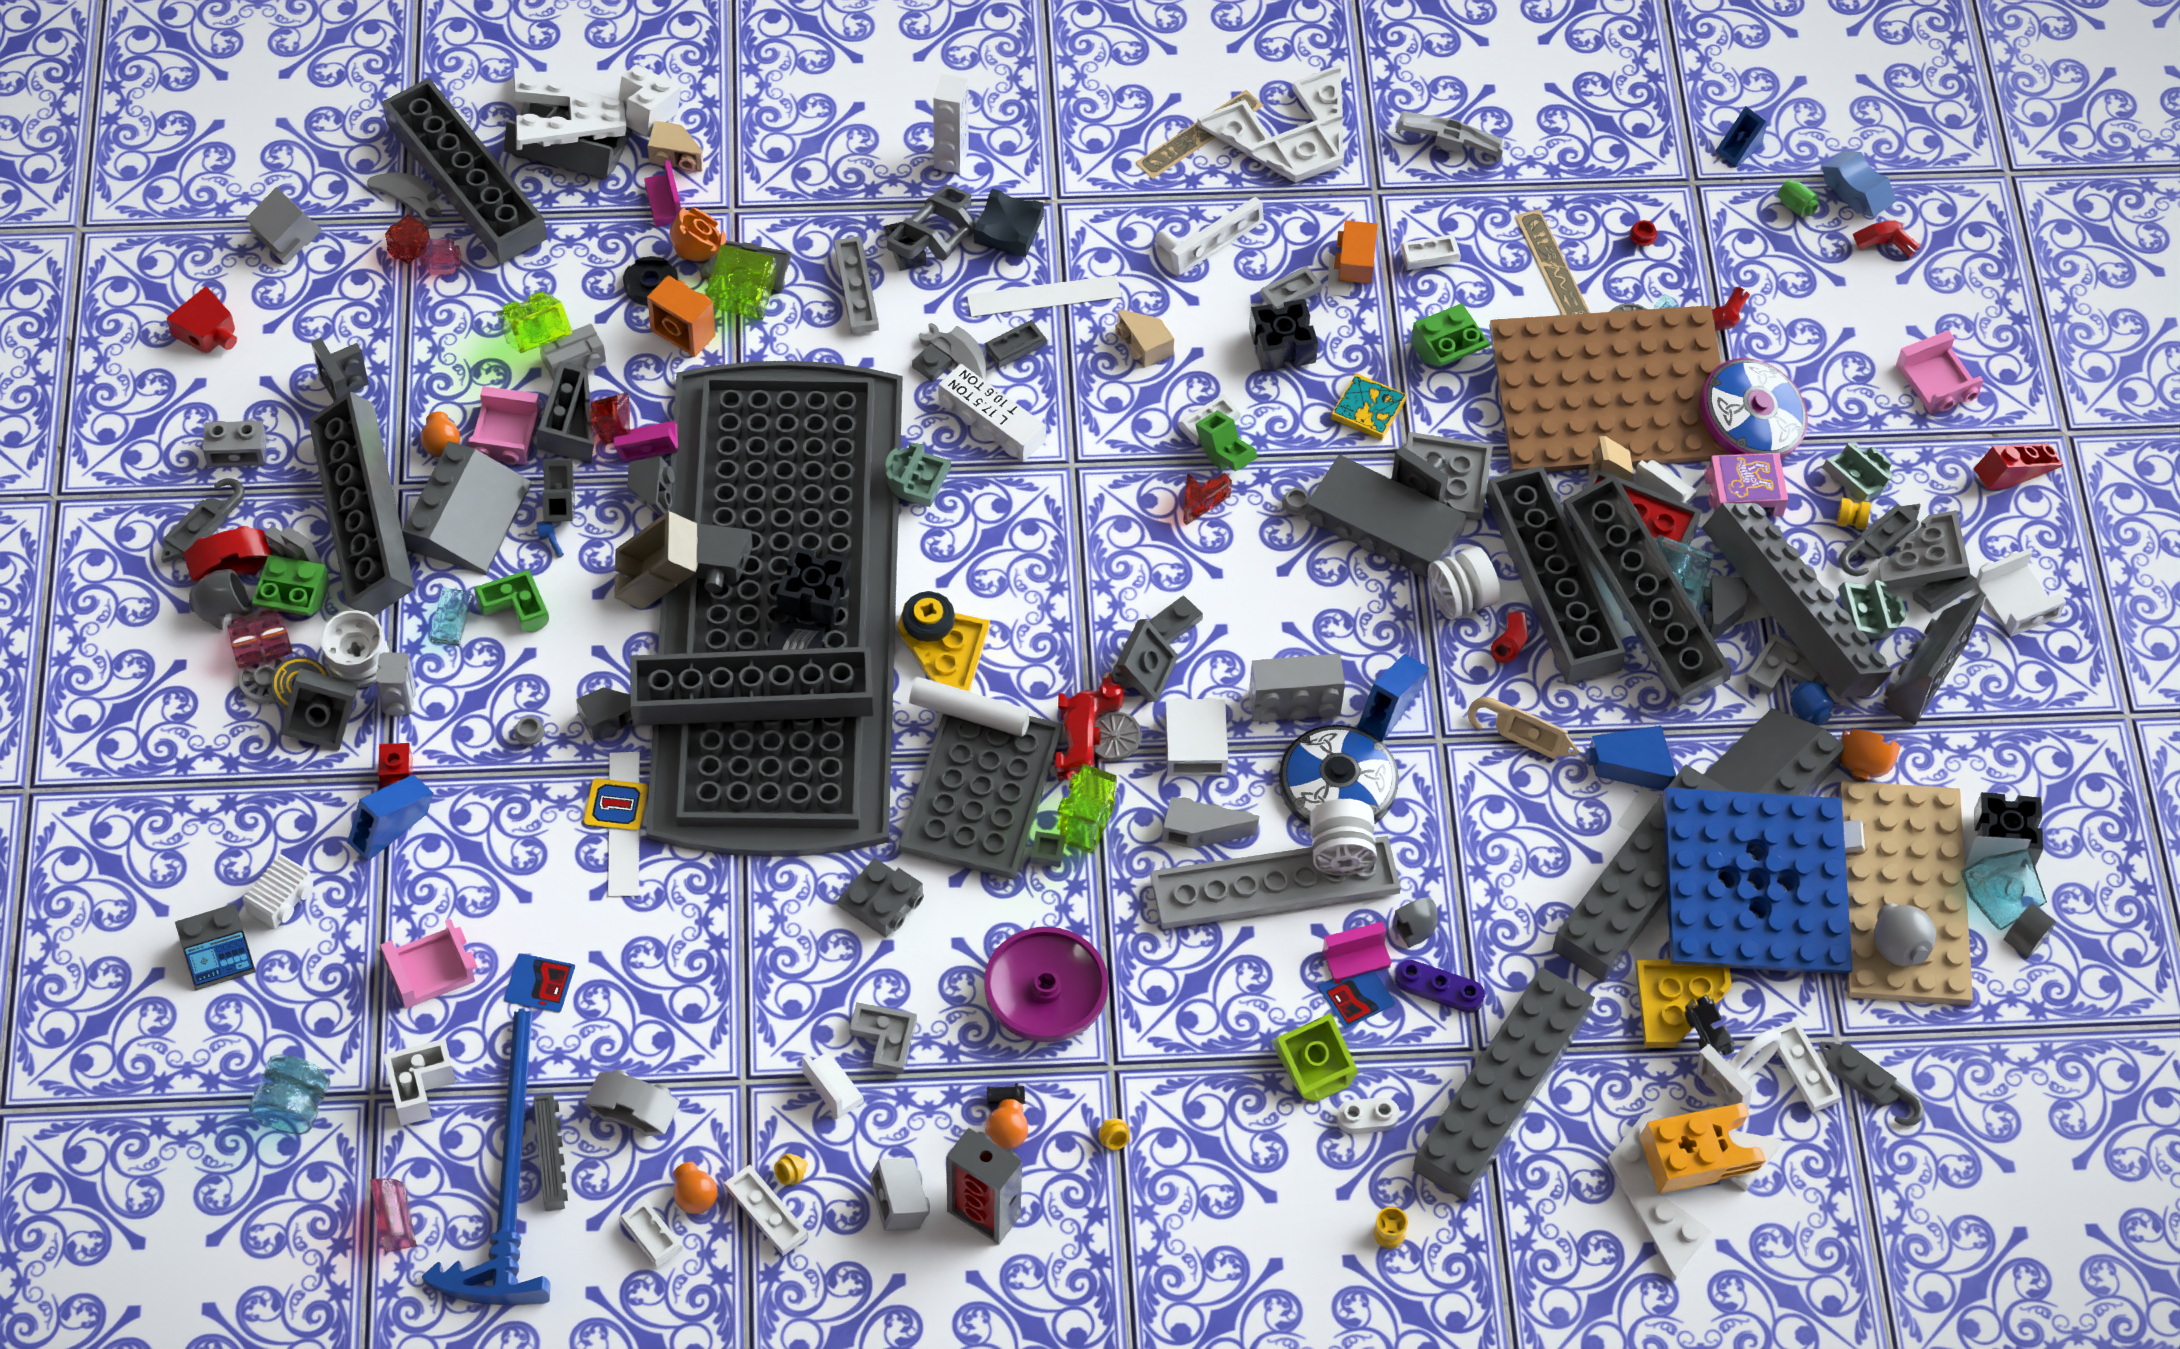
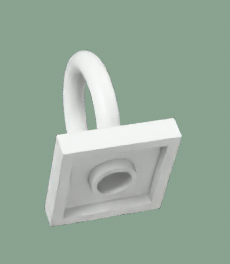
M1771 1029L1759 1034L1746 1044L1732 1060L1728 1059L1727 1061L1708 1044L1699 1052L1697 1075L1727 1106L1743 1103L1749 1111L1752 1087L1746 1081L1758 1072L1777 1051L1782 1039L1780 1032ZM1762 1048V1050L1747 1065L1744 1066V1064Z

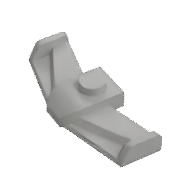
M1407 111L1401 112L1395 132L1400 133L1401 130L1436 136L1434 145L1448 152H1461L1462 145L1465 144L1495 156L1498 162L1501 160L1505 144L1504 139L1464 124L1461 121Z

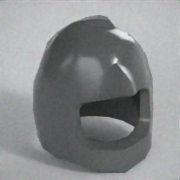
M231 569L217 570L205 575L192 587L189 593L191 611L195 612L203 621L210 622L215 628L223 630L224 618L228 612H235L242 616L253 613V607L250 605L245 587L235 571Z

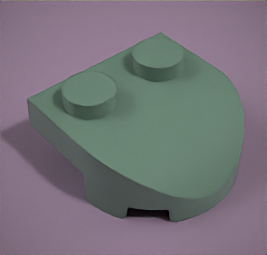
M1857 442L1847 443L1841 453L1827 458L1821 468L1834 481L1839 482L1855 499L1867 502L1883 493L1893 476V473H1890L1892 464L1883 453L1873 447L1864 450L1857 448Z
M910 443L908 448L899 451L897 448L893 449L887 456L885 463L886 480L891 491L901 499L931 507L951 469V460L924 453V444Z
M1874 579L1868 586L1844 582L1838 587L1843 609L1850 614L1851 621L1857 629L1864 632L1870 640H1883L1889 637L1905 620L1906 610L1903 601L1899 595L1893 597L1885 590L1887 584Z

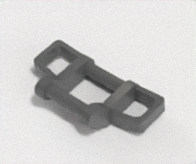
M945 185L935 194L931 195L916 214L899 224L887 238V249L905 258L913 259L928 247L937 259L946 260L951 255V250L967 236L970 237L974 234L976 223L966 212L971 206V194L951 185ZM951 197L960 201V203L955 204L946 200V198ZM932 213L954 222L958 228L946 241L943 240L936 230L921 224ZM904 235L917 242L908 246L898 241Z

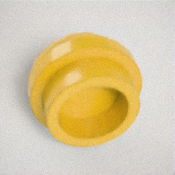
M1106 1119L1099 1129V1140L1103 1146L1111 1150H1119L1129 1142L1130 1129L1126 1122L1121 1119Z
M785 1154L774 1165L775 1175L783 1185H796L803 1180L808 1162L797 1155Z

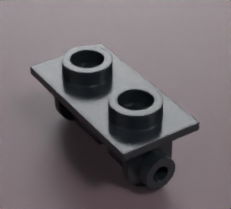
M1708 995L1696 999L1698 1005H1696L1694 999L1690 1000L1685 1006V1017L1690 1027H1695L1700 1037L1698 1039L1700 1049L1702 1050L1710 1044L1719 1054L1721 1051L1723 1056L1734 1052L1733 1045L1735 1043L1726 1025L1724 1024L1714 1029L1712 1024L1722 1019L1714 1000L1709 999Z

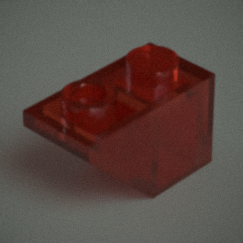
M628 392L591 402V424L603 444L614 442V437L630 434V402Z

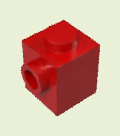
M410 743L379 744L378 775L382 789L413 775V756Z

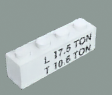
M941 73L933 97L934 169L961 173L968 152V78Z
M963 364L956 367L938 384V398L941 405L947 410H952L958 414L966 424L976 427L988 440L995 441L1002 446L1010 456H1015L1024 462L1046 442V424Z

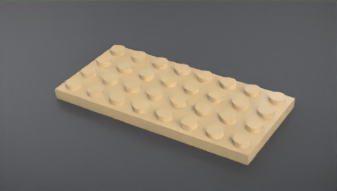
M1841 781L1839 785V798H1842L1843 822L1861 819L1865 851L1845 853L1853 971L1847 975L1848 998L1971 1006L1973 992L1960 788ZM1889 903L1911 905L1923 910L1931 918L1936 930V943L1931 954L1924 962L1912 966H1898L1888 962L1878 952L1874 942V928L1878 921L1877 913L1883 906Z

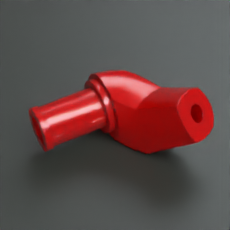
M1896 220L1871 224L1852 234L1860 250L1876 244L1886 245L1893 243L1909 259L1916 254L1913 250L1918 251L1922 246L1903 231V224Z
M1734 287L1726 304L1712 309L1715 331L1734 328L1740 322L1739 313L1750 297L1747 291L1742 295L1745 289Z
M1511 612L1507 614L1506 630L1491 646L1492 657L1497 662L1503 664L1510 663L1518 656L1528 640V627L1525 612Z

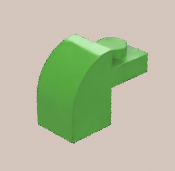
M1217 410L1195 424L1205 453L1220 470L1229 467L1236 472L1258 458L1256 449L1239 439L1234 420Z

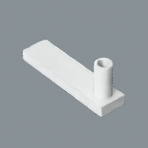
M1254 197L1183 243L1166 229H1162L1157 233L1155 242L1171 254L1172 269L1178 275H1181L1264 222L1263 203L1257 197Z

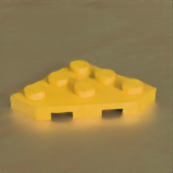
M901 613L897 632L929 679L970 692L990 628V620L955 613L953 628L947 636L938 641L925 642L919 641L908 634L904 628Z
M1670 959L1636 960L1635 969L1645 1048L1676 1047L1694 1029L1690 1027L1686 1020L1685 1006L1692 999L1698 1005L1696 999L1704 995H1708L1709 999H1713L1715 1005H1717L1731 989L1730 968L1670 965Z

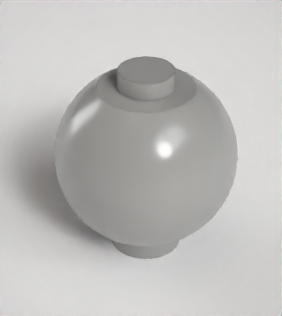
M1889 903L1878 911V921L1874 928V942L1881 956L1888 962L1898 966H1912L1924 962L1931 954L1936 943V930L1931 918L1923 910L1911 905Z

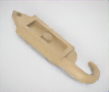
M1490 697L1477 698L1468 708L1469 722L1478 730L1482 729V725L1476 719V712L1480 708H1487L1498 713L1496 728L1502 736L1554 760L1558 756L1578 755L1580 753L1567 735V730L1521 709L1513 708Z

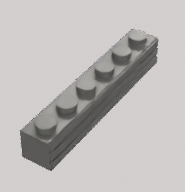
M553 1093L536 1095L533 1097L545 1211L565 1209L568 1193L567 1189L563 1190V1183H567L566 1173L561 1171V1166L565 1165L564 1154H560L559 1148L563 1147L562 1135L558 1136V1130H561L560 1118H556V1112H559L558 1100L554 1101Z

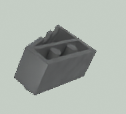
M563 362L559 363L539 425L536 449L591 463L594 438L592 435L588 369Z

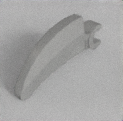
M396 172L372 176L367 180V185L371 190L385 193L407 205L421 217L423 224L430 227L432 225L428 215L436 214L438 217L442 216L440 207L437 204L429 203L437 195L436 188L418 176Z
M929 323L928 328L933 335L925 336L920 332L919 341L924 346L932 344L950 357L957 366L963 364L985 380L986 363L983 351L978 342L967 331L959 326H955L952 331L943 333L939 332L937 325Z

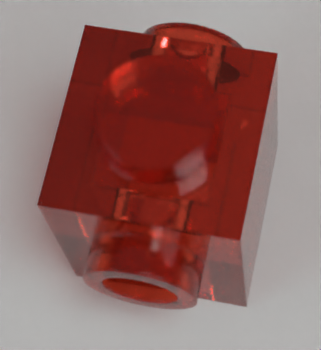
M407 214L398 223L390 226L385 233L388 253L393 258L400 259L408 265L414 259L422 256L431 245L428 227L410 214Z

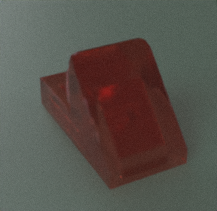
M1189 473L1187 474L1183 523L1186 526L1231 496L1232 480L1225 473L1216 479L1211 478L1203 487Z

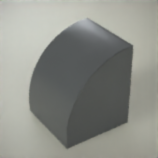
M2031 903L2014 922L2003 940L2028 959L2051 935L2056 921L2035 904Z

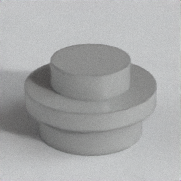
M1301 488L1290 489L1283 496V509L1291 515H1303L1306 513V506L1310 497Z
M527 716L518 721L514 733L519 743L534 745L543 739L545 730L541 721L535 717Z

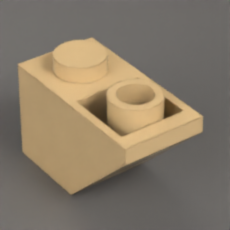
M655 121L648 142L649 163L665 166L664 161H670L672 167L703 171L702 149L686 129L680 124Z
M1126 310L1117 312L1116 333L1121 340L1124 339L1132 357L1135 360L1138 359L1144 368L1173 356L1175 338L1160 318Z
M1599 436L1597 448L1592 450L1593 464L1589 465V479L1596 468L1632 482L1634 472L1629 450L1606 436Z

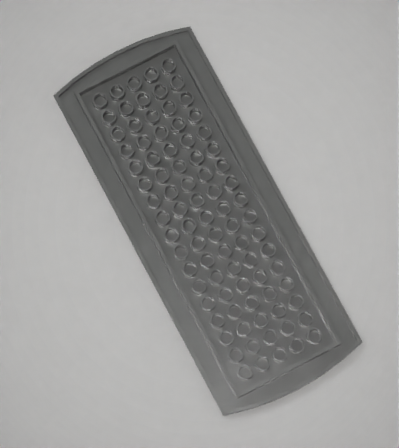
M752 361L714 365L677 372L673 421L677 424L678 452L671 453L670 466L674 471L675 480L671 488L672 506L669 508V511L699 524L751 530L752 550L739 581L736 583L723 582L720 592L713 593L707 591L704 587L706 580L698 579L695 573L682 583H678L674 589L662 596L658 655L768 650L773 621L822 625L825 627L822 648L870 646L873 716L653 725L646 827L647 840L691 850L763 857L817 855L889 843L899 497L891 491L887 483L885 463L887 456L893 449L901 450L903 376L864 367L808 361ZM793 546L816 551V558L824 560L827 554L850 559L851 579L845 596H840L841 608L834 626L812 621L811 614L802 612L800 618L778 613L776 593L783 574L787 575V562Z

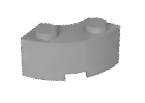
M617 1069L613 1070L612 1073H598L583 1105L605 1122H616L626 1125L644 1136L665 1134L680 1104L677 1099L671 1096V1091L665 1086L659 1084L653 1086L642 1080L630 1077L624 1071Z

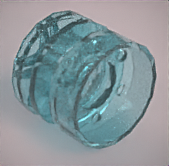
M282 1054L270 1056L265 1066L266 1070L260 1078L262 1084L256 1088L248 1106L250 1113L258 1121L278 1131L299 1135L309 1133L319 1112L317 1105L322 1103L325 1098V1092L330 1086V1077L323 1069L302 1058Z

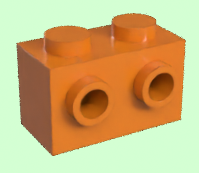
M1345 220L1344 231H1338L1336 247L1342 248L1341 253L1336 252L1334 269H1339L1338 281L1371 284L1378 223Z

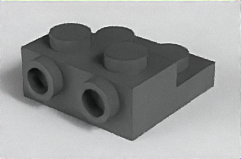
M874 857L840 896L837 904L838 907L887 938L893 930L897 931L902 926L906 914L921 904L924 898L923 883L899 867L894 871Z

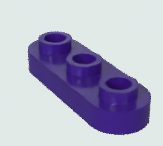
M1405 960L1396 968L1395 983L1404 992L1466 1013L1476 1012L1483 1005L1485 991L1474 980L1415 960ZM1413 971L1416 975L1409 976L1406 972ZM1442 981L1445 985L1439 986L1435 982ZM1471 991L1475 995L1468 996L1464 992Z

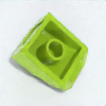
M1332 1013L1271 1040L1289 1077L1305 1099L1318 1102L1350 1086L1358 1073V1069Z

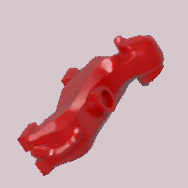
M1110 672L1104 674L1098 691L1083 690L1071 698H1067L1064 693H1059L1058 709H1061L1060 718L1064 720L1065 734L1069 746L1066 757L1063 756L1062 752H1056L1055 769L1058 781L1070 780L1086 776L1090 773L1094 764L1095 745L1101 744L1100 727H1095L1096 719L1103 712L1119 711L1124 703L1123 688L1119 684H1115Z

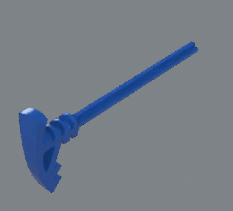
M519 1008L518 1011H514L497 1231L490 1235L489 1240L492 1246L489 1249L488 1257L491 1260L465 1271L458 1260L445 1272H443L441 1263L437 1262L422 1275L423 1282L431 1288L453 1298L472 1303L526 1305L542 1304L550 1301L551 1284L545 1276L518 1283L516 1278L519 1273L517 1262L520 1259V1250L518 1248L522 1237L516 1233L532 1024V1011H525V1008ZM493 1280L492 1286H474L486 1281Z

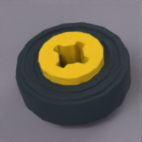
M925 591L919 592L908 599L903 608L902 620L904 628L910 636L919 641L932 642L944 638L952 630L955 613L953 605L947 597L938 592Z

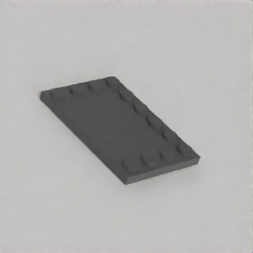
M943 714L899 843V852L1016 880L1063 732V724L1029 716L1030 723L1027 731L1021 737Z

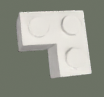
M636 64L621 75L618 100L624 101V106L627 107L626 126L646 137L650 135L655 121L667 122L678 113L681 87Z
M441 1039L383 1054L400 1125L403 1126L432 1118L425 1090L456 1083L446 1040Z

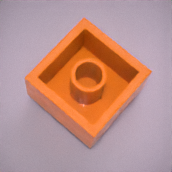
M668 275L647 296L651 331L693 357H696L716 336L713 301L705 294H699L689 288L685 282L677 281Z

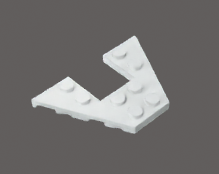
M1336 65L1293 82L1292 89L1313 119V122L1270 138L1246 100L1198 117L1197 125L1295 183L1341 166L1344 161L1341 65Z
M514 68V101L569 106L570 120H566L563 117L540 118L534 114L516 115V150H522L523 144L538 143L543 147L550 146L551 144L578 142L579 137L593 135L594 140L605 137L625 136L626 117L624 101Z
M1644 1113L1610 1154L1607 1164L1613 1175L1618 1178L1620 1188L1625 1197L1628 1196L1637 1212L1636 1216L1646 1234L1650 1235L1653 1240L1656 1252L1660 1253L1671 1272L1672 1280L1676 1281L1710 1238L1712 1230L1658 1193L1639 1136L1647 1122L1666 1117ZM1731 1130L1728 1131L1729 1136L1736 1145L1744 1148L1758 1147L1762 1150L1766 1159L1765 1164L1757 1171L1728 1178L1747 1191L1781 1148L1783 1141L1781 1139Z

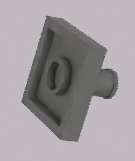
M1401 446L1395 453L1391 479L1444 504L1448 475L1441 470L1445 468L1447 461L1438 452H1433L1428 460L1425 461L1404 446Z

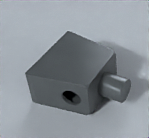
M697 523L698 566L696 577L706 580L704 587L707 591L718 593L722 590L723 582L736 583L739 581L752 550L751 530Z

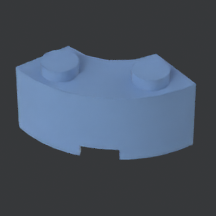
M1843 151L1821 166L1827 186L1834 189L1838 196L1857 214L1862 213L1875 217L1897 202L1889 178L1873 170L1865 160L1862 152Z

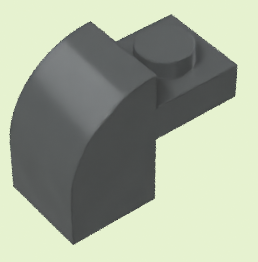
M573 458L544 459V491L542 493L544 522L573 521L575 516Z

